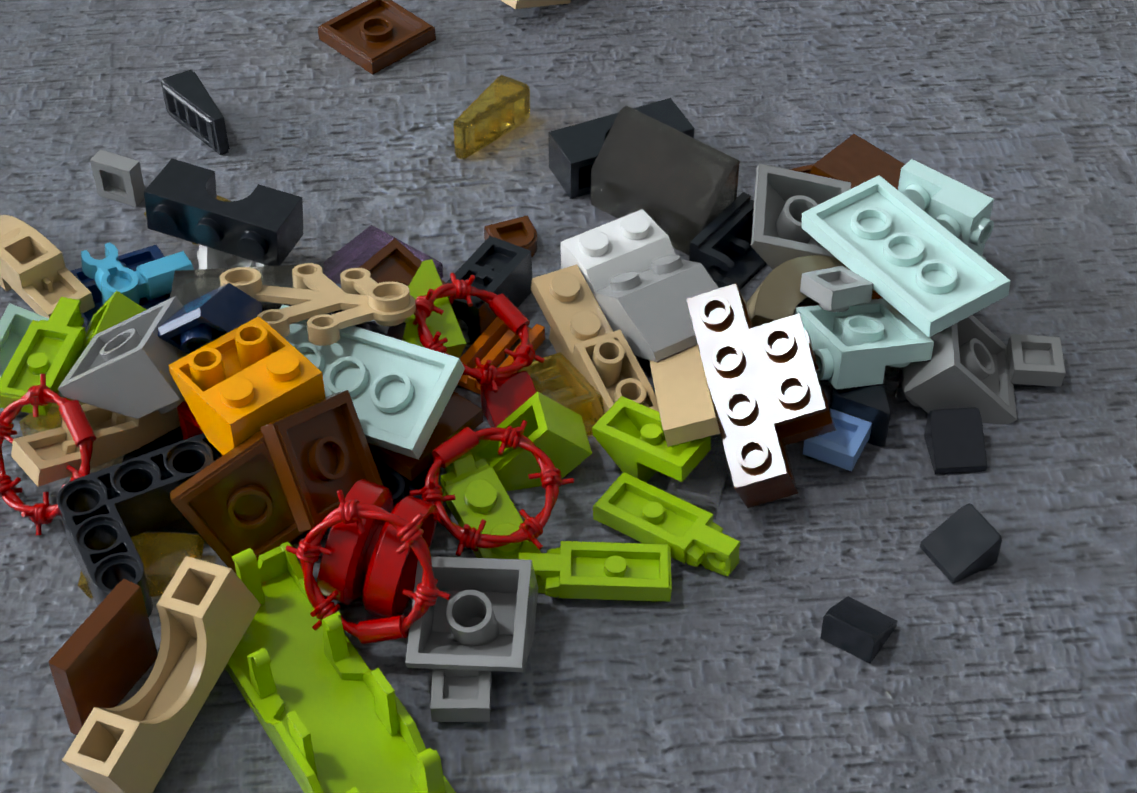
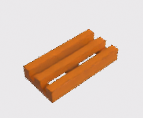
M497 316L462 355L460 360L470 368H477L476 357L480 358L483 365L489 359L492 361L491 365L497 368L505 358V348L510 349L519 336L515 335ZM536 324L532 329L528 327L529 341L535 351L545 340V327ZM509 355L499 367L512 365L514 362L513 357ZM462 374L457 385L481 395V385L477 382V379Z

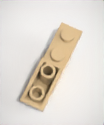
M0 215V286L5 291L13 289L37 314L50 318L61 297L80 300L81 314L95 307L92 293L66 268L63 254L54 244L24 221L13 216Z
M576 264L532 278L531 291L551 327L549 340L568 373L595 411L602 417L623 396L659 412L656 394L621 329L613 332L578 265Z

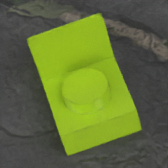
M623 396L592 427L593 436L621 471L646 483L656 471L683 482L711 450V436L668 447L660 413Z

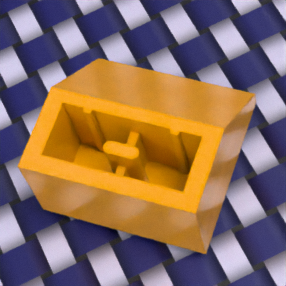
M260 316L168 365L172 378L205 437L222 455H225L261 430V426L326 398L322 371Z

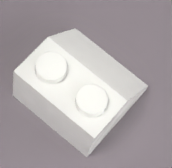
M643 209L561 241V269L577 264L594 297V292L611 286L610 279L628 272H638L640 274L652 269L653 261L665 256L676 255L669 236Z

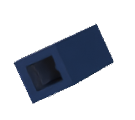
M227 283L184 305L157 328L158 337L190 354L256 318L262 312V304L234 285Z

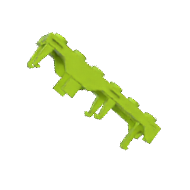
M287 541L281 544V546L259 555L258 561L251 548L233 555L232 559L235 563L237 576L260 602L261 606L225 669L303 792L456 793L443 775L441 759L437 750L426 749L415 721L396 696L395 690L379 668L375 670L369 669L345 635L340 612L322 619V626L316 631L312 628L320 619L310 615L314 608L309 602L305 591L302 568L296 554L285 551L287 545L291 546L290 543Z

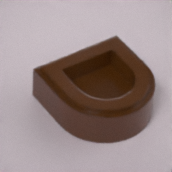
M528 215L484 226L485 240L492 236L531 251V258L537 252V231Z

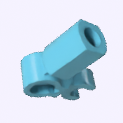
M110 242L104 244L105 258L101 260L92 258L87 250L81 251L82 271L87 277L94 279L96 286L102 294L103 304L116 290L139 305L140 298L146 297L148 300L195 284L194 268L184 251L139 265L136 271L126 268L119 261L118 249Z

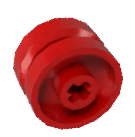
M364 479L357 481L345 497L346 502L356 499L360 503L375 505L408 522L413 520L419 513H422L424 518L416 525H419L420 529L424 531L422 537L430 550L437 523L438 509L436 504L409 495L393 508V500L389 488ZM362 519L365 530L363 534H359L356 522L349 524L341 522L332 526L325 548L332 550L333 553L331 556L322 555L317 584L324 597L327 598L333 591L337 590L339 595L333 601L348 605L363 592L364 607L369 614L380 618L402 615L411 597L402 594L403 590L406 589L414 592L418 558L411 546L403 553L398 554L396 550L404 543L401 542V538L397 537L398 531L386 521Z

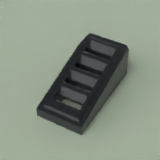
M188 70L162 79L161 87L166 110L169 115L219 155L229 153L228 149L230 148L224 117L196 73Z

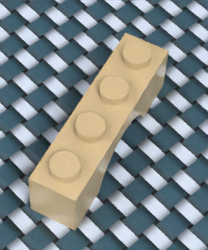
M186 556L156 604L161 622V642L155 665L141 689L125 703L113 708L94 707L62 759L96 792L153 793L261 606L260 602L232 568Z

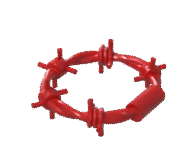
M451 273L452 283L441 285L435 290L429 289L426 295L415 299L416 310L414 312L415 319L413 325H417L418 337L424 348L450 355L446 352V346L443 345L448 342V339L445 337L439 340L441 335L439 331L436 332L433 338L425 323L426 318L431 315L432 311L440 315L444 312V310L434 306V301L438 298L449 296L450 304L453 303L454 299L467 300L469 307L473 305L471 296L480 298L489 304V308L515 335L519 336L521 345L516 348L515 352L507 348L504 350V353L513 357L514 362L512 365L496 368L494 365H491L492 361L489 359L483 365L479 357L475 358L477 368H470L462 363L465 367L463 375H469L477 379V382L483 385V390L492 385L494 393H497L499 390L496 381L509 378L515 371L530 366L533 360L543 363L545 360L535 355L533 345L530 344L528 330L530 321L503 293L497 295L471 286L475 279L474 275H471L469 280L464 281L456 279L455 273Z
M40 374V385L31 386L27 393L9 404L0 415V497L9 507L20 511L22 517H29L36 524V535H42L41 524H49L56 516L61 515L58 504L51 505L49 503V492H43V503H37L33 506L26 505L16 494L23 491L22 488H16L21 479L17 477L12 481L11 476L6 475L2 443L5 439L12 444L14 438L10 435H17V431L12 430L14 427L13 420L21 409L28 404L33 406V417H39L38 406H46L49 403H55L59 406V412L81 454L82 463L79 471L71 465L66 467L72 473L71 481L90 474L93 442L97 438L80 402L60 397L57 393L50 390L46 386V374Z
M523 420L520 427L513 428L508 426L507 429L491 427L474 432L471 428L465 427L432 451L434 463L427 473L425 486L419 490L409 491L410 496L422 495L424 501L436 504L438 509L437 521L460 541L455 555L461 556L464 546L466 548L471 547V550L476 552L478 547L485 549L498 548L510 543L526 540L532 542L539 550L543 548V545L537 538L543 534V528L548 522L551 511L557 501L559 487L574 483V479H562L561 471L555 468L548 455L523 435L527 421ZM479 440L502 442L498 451L499 455H503L505 448L512 447L514 450L518 449V447L532 453L541 469V473L528 474L529 480L541 478L542 488L546 490L545 507L536 517H530L524 509H521L519 513L525 520L523 523H520L519 529L510 535L482 534L486 521L483 519L477 530L475 527L471 528L468 524H464V527L451 522L442 504L444 501L456 500L455 494L443 496L442 486L438 483L440 467H448L479 444Z
M338 490L339 507L331 511L322 522L313 527L305 539L300 540L297 549L288 545L285 549L287 552L296 554L297 558L300 559L305 591L309 602L314 608L310 615L320 619L312 628L316 631L322 626V619L336 613L340 609L339 604L335 605L334 602H331L339 595V592L335 590L325 599L313 576L314 562L318 561L320 553L329 556L333 553L332 550L324 548L320 544L327 528L338 523L349 524L356 522L359 534H363L365 530L362 519H375L390 523L398 531L397 537L401 538V542L404 543L396 550L398 554L403 553L411 546L423 568L422 582L417 584L415 593L406 589L403 590V595L415 600V604L407 617L398 615L360 621L358 624L347 622L341 617L343 629L357 637L361 644L407 638L411 625L420 619L431 606L436 604L438 596L447 600L451 596V594L440 591L436 586L438 580L435 579L429 547L422 537L424 531L420 529L419 525H416L424 518V515L419 513L413 520L408 522L375 505L360 503L356 499L346 502L343 491Z

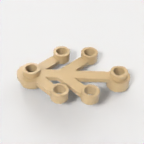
M314 263L300 264L292 269L294 288L262 285L261 273L257 269L249 267L232 268L220 275V286L230 283L260 302L293 305L282 309L265 310L259 313L257 317L260 316L283 338L290 334L289 324L308 319V340L310 343L319 346L331 345L339 341L340 329L375 320L379 325L395 326L403 323L416 310L415 299L410 295L408 286L399 282L377 283L371 278L370 271L363 268L344 270L340 274L341 288L323 274L320 265ZM338 310H345L332 315L327 314Z

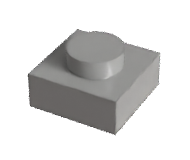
M99 150L92 157L90 163L98 196L137 207L145 199V187L139 161L104 150Z
M837 266L802 273L800 292L818 302L819 306L826 311L844 312L849 309V306L871 302L873 283L844 266Z
M1010 334L1006 349L1011 384L1061 387L1066 372L1060 337Z
M433 669L430 705L431 722H490L492 671Z

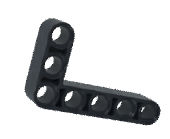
M204 433L74 479L59 490L57 504L67 539L97 606L120 581L126 579L141 586L148 617L151 615L153 602L144 566L131 537L185 518L172 503L170 492L223 456L207 440Z

